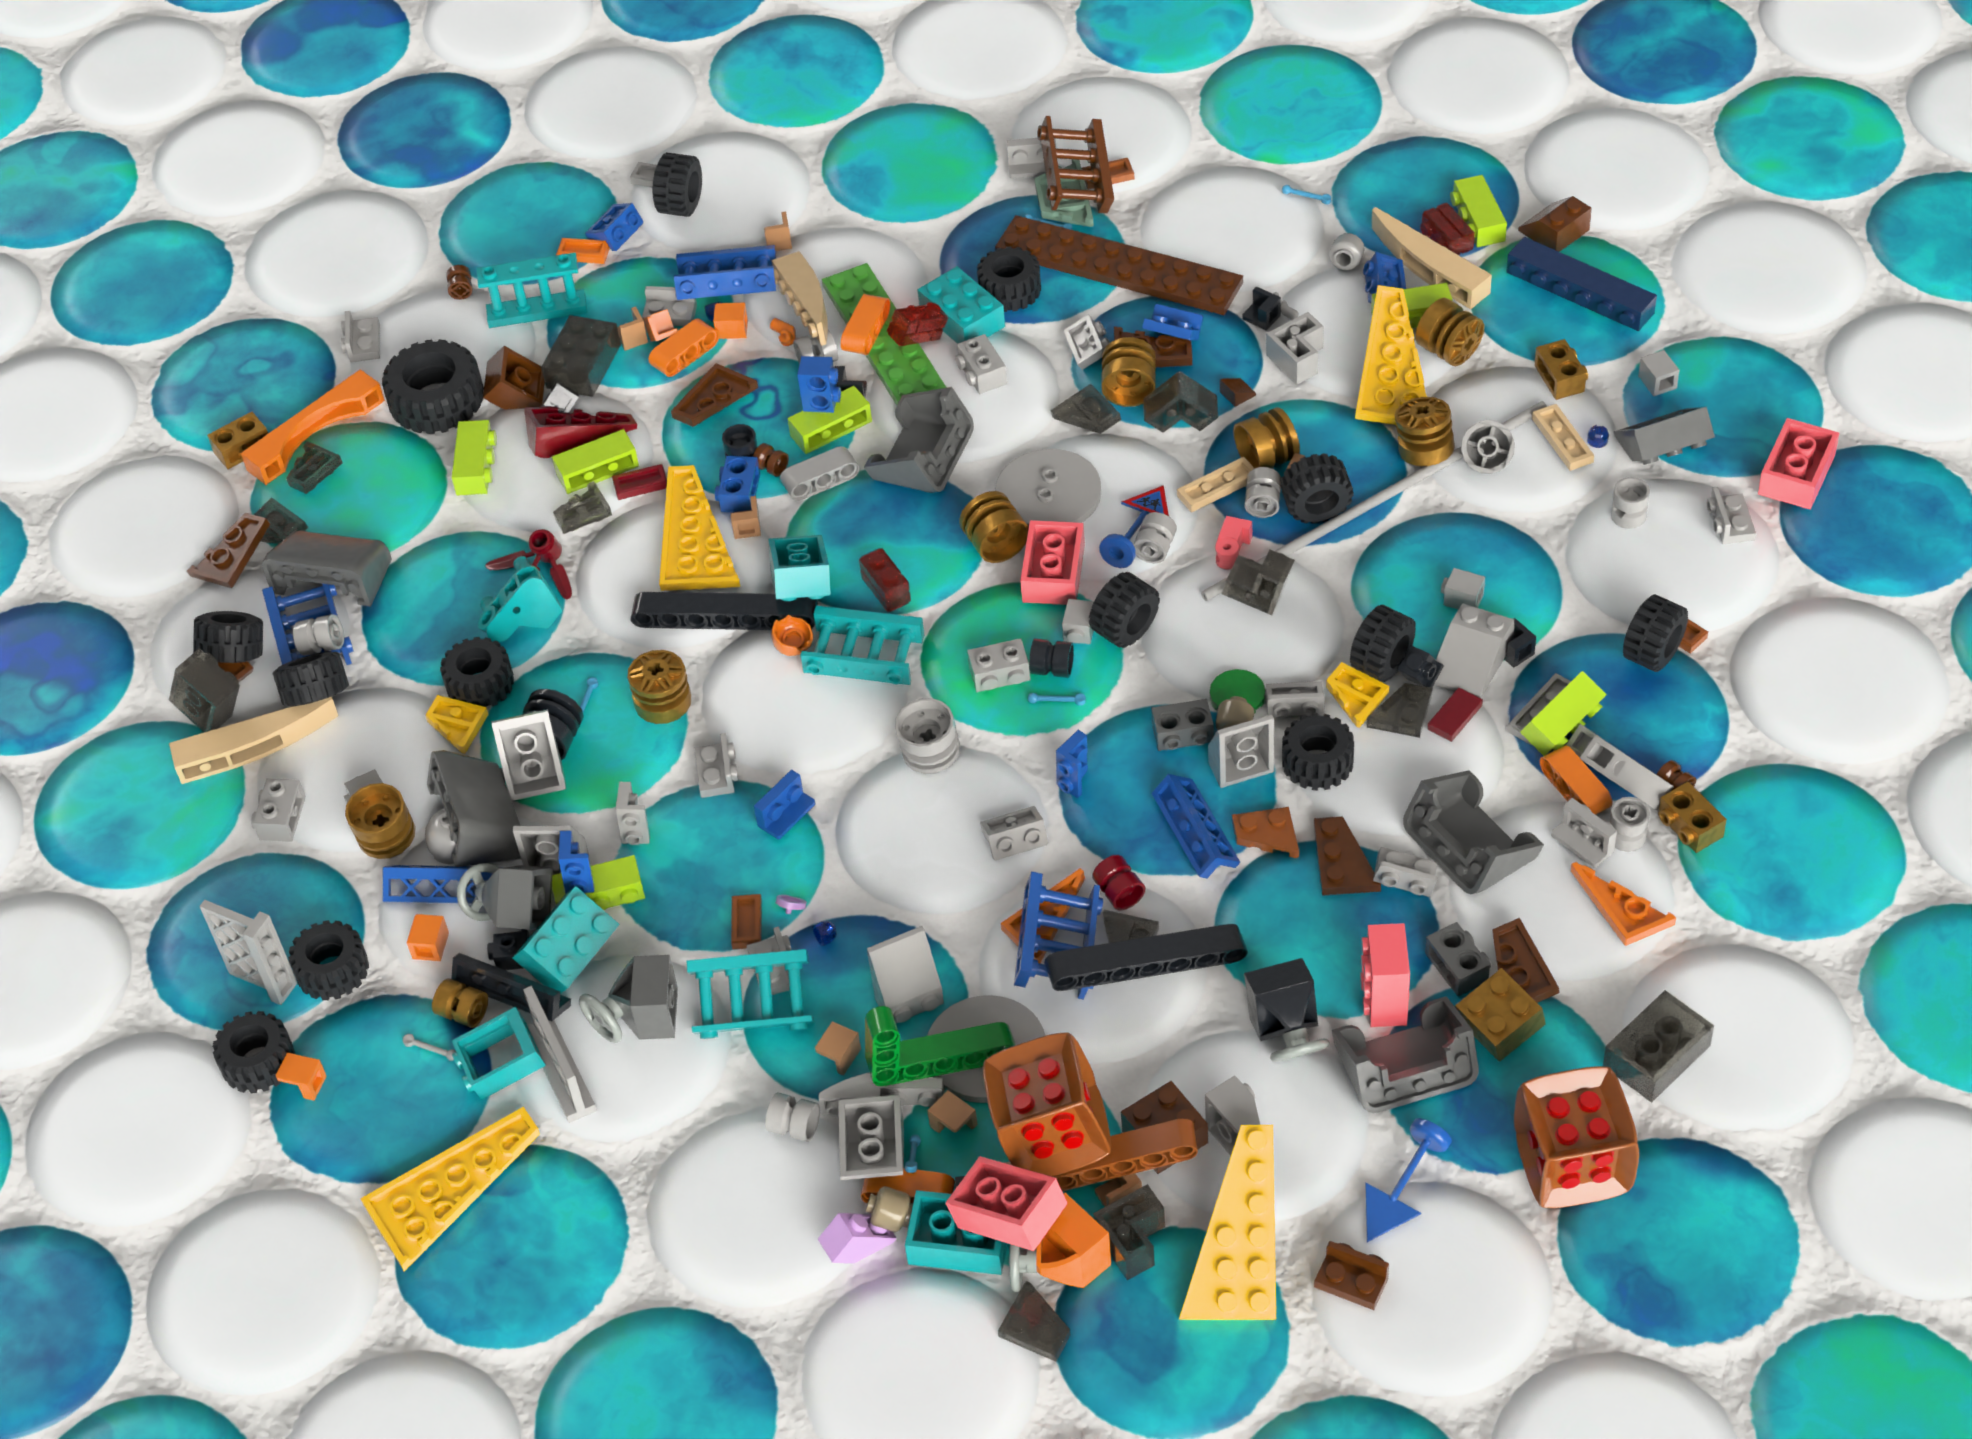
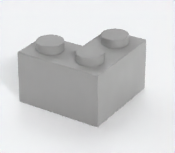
M1307 312L1266 333V356L1296 385L1318 374V351L1323 349L1324 326Z

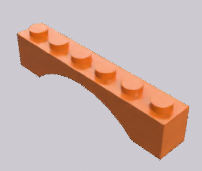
M361 369L244 450L241 455L247 471L263 484H269L286 471L295 450L314 432L338 420L366 415L384 402L379 382Z

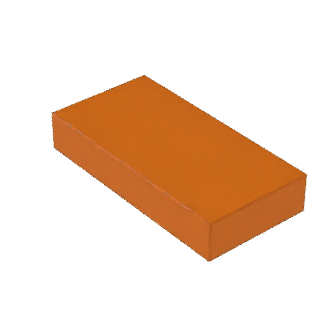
M562 238L556 255L576 252L577 262L605 264L610 247L603 240Z

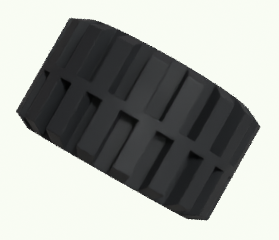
M666 152L660 158L653 177L652 194L657 212L662 214L690 217L698 205L702 190L700 161L696 156Z
M1019 247L997 248L994 252H988L987 257L981 258L977 266L978 284L1003 304L1004 312L1008 310L1014 312L1020 308L1025 309L1028 307V304L1032 305L1035 303V299L1039 298L1041 291L1040 265L1036 256L1031 255L1030 251H1023Z
M1322 453L1321 455L1312 454L1310 457L1300 458V461L1292 463L1290 465L1291 468L1286 469L1284 476L1281 477L1280 487L1289 513L1297 521L1301 520L1302 523L1311 522V524H1317L1320 521L1326 522L1328 519L1338 516L1340 512H1344L1347 509L1346 506L1351 504L1352 497L1354 496L1353 487L1343 462L1334 455L1328 456V454Z
M1130 572L1119 573L1104 585L1093 602L1089 615L1091 629L1119 648L1131 646L1144 635L1155 619L1160 603L1159 592Z
M1656 594L1651 595L1639 607L1628 627L1623 644V656L1654 672L1660 671L1672 659L1683 639L1688 623L1687 608Z
M1385 605L1375 607L1363 620L1354 637L1350 652L1351 666L1381 682L1391 679L1398 672V668L1410 645H1413L1416 631L1414 619Z
M216 611L197 616L194 619L193 653L205 660L222 663H239L259 658L263 653V621L254 615L236 611Z
M474 637L473 640H468L467 638L462 640L463 643L454 644L452 650L446 651V658H442V667H440L448 697L483 707L490 705L494 707L498 705L497 702L499 700H505L507 698L506 693H511L513 689L514 674L504 646L501 647L498 641L492 642L491 638L487 637L483 640L480 637Z
M328 651L305 656L279 666L272 673L282 705L300 706L334 696L349 686L340 653Z
M1318 713L1312 714V717L1304 715L1300 717V721L1294 720L1291 722V727L1285 729L1282 738V766L1286 776H1290V780L1294 784L1299 782L1300 787L1306 789L1308 786L1318 791V788L1328 790L1331 785L1337 787L1341 784V780L1346 781L1349 777V772H1352L1354 763V736L1352 732H1349V726L1346 723L1341 724V719L1337 717L1332 719L1328 714L1318 716ZM1324 750L1327 751V753L1313 754L1309 751Z
M329 920L323 921V924L320 925L314 923L309 930L303 929L300 932L301 936L295 937L292 941L294 946L289 948L290 957H288L302 991L305 994H310L311 998L317 999L321 996L322 1000L329 1001L330 997H334L335 1000L340 999L342 994L346 993L349 995L353 993L352 989L354 987L359 988L362 984L361 979H366L368 974L366 969H369V962L358 932L353 930L351 925L347 923L343 925L341 921L336 920L334 923H330ZM339 956L330 963L320 964L329 957Z
M252 1011L245 1012V1016L240 1017L237 1015L233 1017L234 1021L231 1023L227 1021L223 1025L224 1030H218L215 1035L217 1040L213 1041L212 1047L216 1063L229 1086L233 1089L237 1087L239 1092L244 1093L248 1089L250 1093H257L259 1089L265 1092L270 1090L269 1086L274 1084L276 1087L281 1082L276 1078L278 1069L287 1052L295 1054L293 1044L283 1022L280 1019L277 1020L275 1015L271 1013L266 1016L264 1011H258L256 1014H253ZM265 1047L254 1056L244 1057L245 1054L255 1048Z

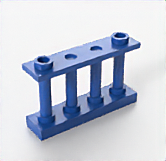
M775 245L677 254L676 261L679 275H674L677 300L776 291L774 266L772 264V260L776 259Z
M323 584V586L286 597L276 596L273 587L262 589L282 665L305 657L291 651L296 648L293 635L286 633L287 630L291 629V626H294L298 621L316 619L331 614L338 617L333 596H337L335 585ZM324 596L327 598V605L290 616L286 614L281 615L282 611H286V607ZM348 636L344 638L342 648L331 650L332 652L343 653L346 665L352 664L349 653L354 652L350 637Z
M1031 871L1024 890L1014 986L1025 988L1029 978L1035 977V975L1049 978L1045 964H1040L1038 960L1033 959L1034 952L1037 953L1038 950L1054 953L1082 948L1081 946L1042 939L1041 935L1036 934L1037 928H1040L1041 925L1084 934L1083 947L1094 946L1097 915L1101 914L1103 907V898L1099 897V885L1094 884L1089 898L1047 890L1046 886H1042L1043 874ZM1047 901L1085 909V922L1043 914V910H1039V904ZM1094 986L1079 988L1078 999L1084 1000L1088 989H1093Z

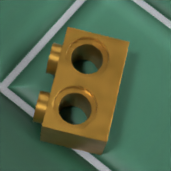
M1565 339L1536 347L1534 366L1555 400L1585 392L1588 371L1584 365L1580 364L1575 349L1570 348Z
M250 412L207 436L213 453L227 469H230L243 462L241 453L266 436L268 431L257 416Z
M1689 782L1661 797L1658 812L1660 820L1664 825L1669 826L1678 835L1681 842L1688 845L1695 853L1724 837L1727 819Z

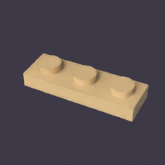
M1557 404L1533 411L1532 420L1569 471L1594 463V454Z
M1242 457L1178 488L1177 497L1192 513L1245 487L1247 475L1255 468L1245 457Z

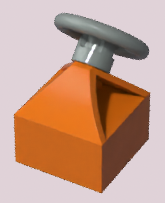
M1064 1193L1063 1195L1068 1204L1034 1251L1010 1244L1009 1269L1012 1291H1020L1023 1273L1037 1272L1051 1280L1084 1288L1111 1265L1109 1232L1068 1194Z

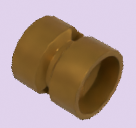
M450 978L440 983L432 1001L434 1014L450 1020L454 1019L455 1022L470 1028L476 1027L481 1022L488 1007V995L486 992L470 986L466 987L465 984Z

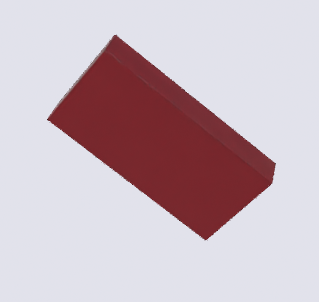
M662 464L612 476L618 500L667 488V478Z
M1458 688L1429 721L1428 730L1452 742L1482 707L1483 699Z

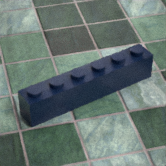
M1523 237L1508 253L1507 273L1636 331H1640L1655 314L1656 294L1529 238Z

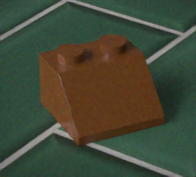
M1571 196L1551 203L1519 226L1518 231L1533 241L1560 252L1590 230L1592 208Z
M503 346L487 362L483 398L504 410L541 407L543 405L546 369L512 349Z

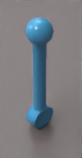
M1289 185L1282 187L1284 194L1292 193L1321 200L1323 204L1331 203V196L1329 194L1322 196L1293 189Z
M1031 214L1024 216L1025 218L1072 230V225L1069 223L1062 225L1034 218Z
M594 677L587 680L588 688L580 705L583 712L593 689L598 687V680Z
M1030 693L1028 701L1030 703H1036L1037 701L1075 702L1077 705H1084L1086 703V696L1081 693L1076 696H1041L1036 693Z
M912 1135L909 1138L911 1150L909 1161L905 1163V1171L909 1173L917 1171L915 1158L917 1147L921 1143V1138L918 1135Z

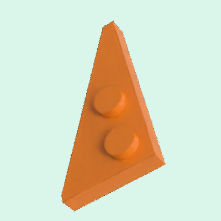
M1577 862L1571 864L1570 871L1625 946L1675 925L1676 917L1672 913L1668 912L1665 915L1650 907L1651 902L1647 899L1636 896L1632 891L1612 880L1610 883H1607L1595 876V870L1585 865H1580Z
M1079 868L1049 890L1077 896L1085 881L1084 871ZM1047 901L1039 904V910H1043V914L1065 918L1071 907ZM1022 909L1001 923V930L1017 946L1019 943ZM1041 925L1040 928H1037L1036 934L1041 935L1042 939L1053 941L1058 929ZM1038 950L1037 953L1034 952L1033 959L1041 963L1046 951Z

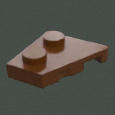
M1289 807L1232 815L1237 845L1250 848L1257 847L1262 851L1271 853L1274 849L1289 852V857L1299 858V848Z

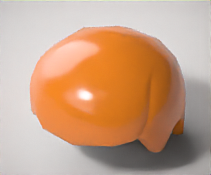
M787 615L782 620L778 621L776 619L774 621L771 638L774 647L781 654L796 656L811 647L813 632L811 626L802 618Z

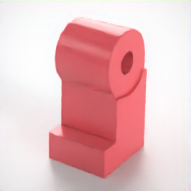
M1226 516L1215 546L1217 566L1229 570L1239 564V551L1242 543L1250 544L1253 537L1252 521Z

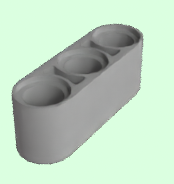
M840 446L788 467L782 472L780 481L791 498L800 501L853 479L859 472V465L848 449Z

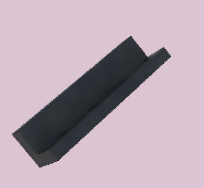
M461 953L453 957L451 979L465 984L466 987L470 986L486 992L489 998L530 1013L523 989L532 986L547 1019L551 1022L571 1006V998L560 995L558 990Z

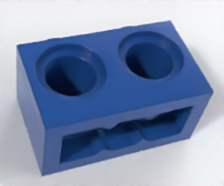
M801 356L797 376L803 411L834 413L836 402H840L841 388L836 385L838 382V369L834 368L832 357Z
M726 456L725 464L719 470L720 486L716 485L715 500L719 501L721 512L734 513L752 510L751 496H756L760 479L757 457Z

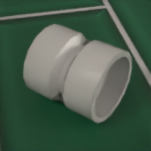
M829 330L827 342L822 346L816 337L804 336L793 341L799 364L801 356L832 357L833 362L838 360L836 344ZM811 346H814L817 356H814Z
M1259 467L1253 469L1247 475L1245 509L1252 516L1267 518L1272 517L1278 512L1281 476L1277 471L1268 467Z
M1627 477L1615 484L1611 517L1616 525L1631 529L1637 528L1645 522L1650 494L1649 486L1645 481L1639 478Z
M1158 512L1149 513L1144 517L1133 544L1136 556L1139 559L1152 564L1164 561L1177 530L1174 520Z
M331 614L318 617L316 620L307 619L296 622L293 628V639L299 653L307 656L320 653L322 649L327 652L342 648L344 644V630L339 618Z
M1623 797L1612 805L1610 824L1617 830L1615 848L1630 852L1640 849L1645 844L1650 811L1644 801L1635 797Z
M777 1092L772 1097L768 1106L765 1119L766 1130L780 1135H785L789 1132L790 1137L809 1142L817 1129L820 1105L805 1099H800L796 1102L795 1097Z

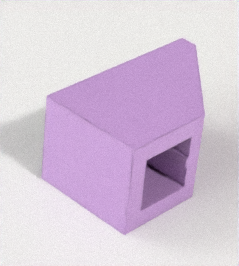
M838 1213L820 1235L818 1241L832 1263H856L894 1243L897 1238L892 1231L873 1226L870 1222L871 1214Z

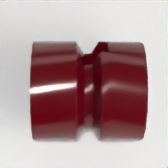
M1112 855L1105 858L1096 866L1092 873V879L1100 886L1101 891L1105 893V896L1116 910L1121 911L1133 907L1145 894V885L1136 873L1131 872V867L1121 855Z

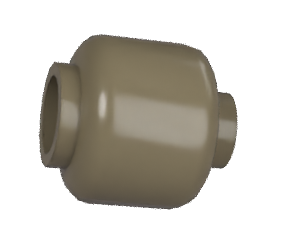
M1233 696L1222 701L1219 704L1215 722L1217 730L1253 720L1254 708L1247 703L1246 699L1239 696Z
M884 1186L879 1189L877 1195L870 1194L865 1212L871 1213L870 1222L873 1226L898 1232L902 1227L907 1228L913 1203L910 1202L909 1194Z

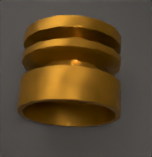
M1441 298L1431 304L1424 312L1416 329L1415 340L1418 345L1429 352L1436 353L1440 359L1456 367L1467 361L1476 351L1482 340L1485 325L1482 319L1473 316L1468 311H1463L1462 307L1447 298Z
M1125 337L1114 340L1105 347L1102 353V393L1107 400L1123 407H1134L1144 404L1152 398L1155 393L1156 357L1155 351L1150 344L1138 338Z
M1419 397L1403 403L1396 410L1395 421L1399 453L1405 462L1415 466H1431L1447 460L1453 454L1455 443L1452 431L1451 410L1445 401L1435 397Z
M1279 407L1259 414L1258 419L1251 417L1234 425V440L1241 458L1245 457L1254 468H1274L1275 462L1279 465L1286 463L1287 460L1290 461L1295 453H1300L1299 440L1293 423L1284 410Z
M989 491L980 494L972 499L961 512L959 518L960 528L984 561L990 563L1004 562L1014 557L1026 545L1029 527L1004 493Z
M651 650L641 654L632 661L628 668L627 678L638 716L654 724H666L682 717L691 705V691L682 659L674 652Z
M384 783L369 784L360 788L350 797L346 805L345 817L360 849L365 854L377 859L392 858L401 854L411 845L415 837L416 826L400 791L395 787Z

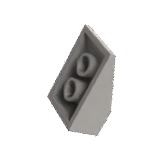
M1462 603L1450 623L1436 661L1443 664L1444 667L1434 685L1454 692L1461 688L1481 698L1507 654L1508 643L1514 640V619Z
M548 709L491 721L511 801L566 789L565 775Z
M1272 714L1217 730L1208 745V760L1220 788L1274 772V717Z
M513 826L514 837L523 865L552 867L553 875L561 873L558 860L560 831L572 830L574 842H579L580 853H587L589 855L585 837L572 826Z
M923 926L867 948L875 1000L878 1006H886L892 1010L896 1023L905 1022L915 1015L925 1011H932L939 1005L944 1004L942 986Z
M1235 1075L1205 1094V1117L1208 1123V1131L1231 1156L1240 1126L1260 1125L1255 1094L1247 1083L1242 1084Z
M900 1095L838 1100L840 1179L852 1180L903 1175L904 1121Z

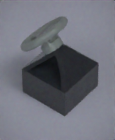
M1303 958L1244 973L1249 1018L1259 1040L1264 1041L1283 1036L1287 1048L1273 1052L1270 1055V1059L1273 1062L1299 1057L1329 1046L1330 1042L1328 1039L1310 1041L1307 1029L1318 1026L1314 980Z

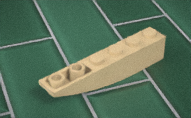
M1376 207L1372 209L1373 231L1396 258L1403 260V264L1429 285L1447 283L1452 299L1469 309H1472L1490 294L1492 275L1429 239L1388 213Z
M800 251L772 260L775 282L778 284L781 294L786 296L790 306L793 305L796 316L801 317L803 326L808 327L811 337H816L821 346L825 345L828 334L827 313L820 283L814 270Z
M331 696L317 702L291 706L169 743L174 768L181 784L249 764L308 736L338 717L333 698Z

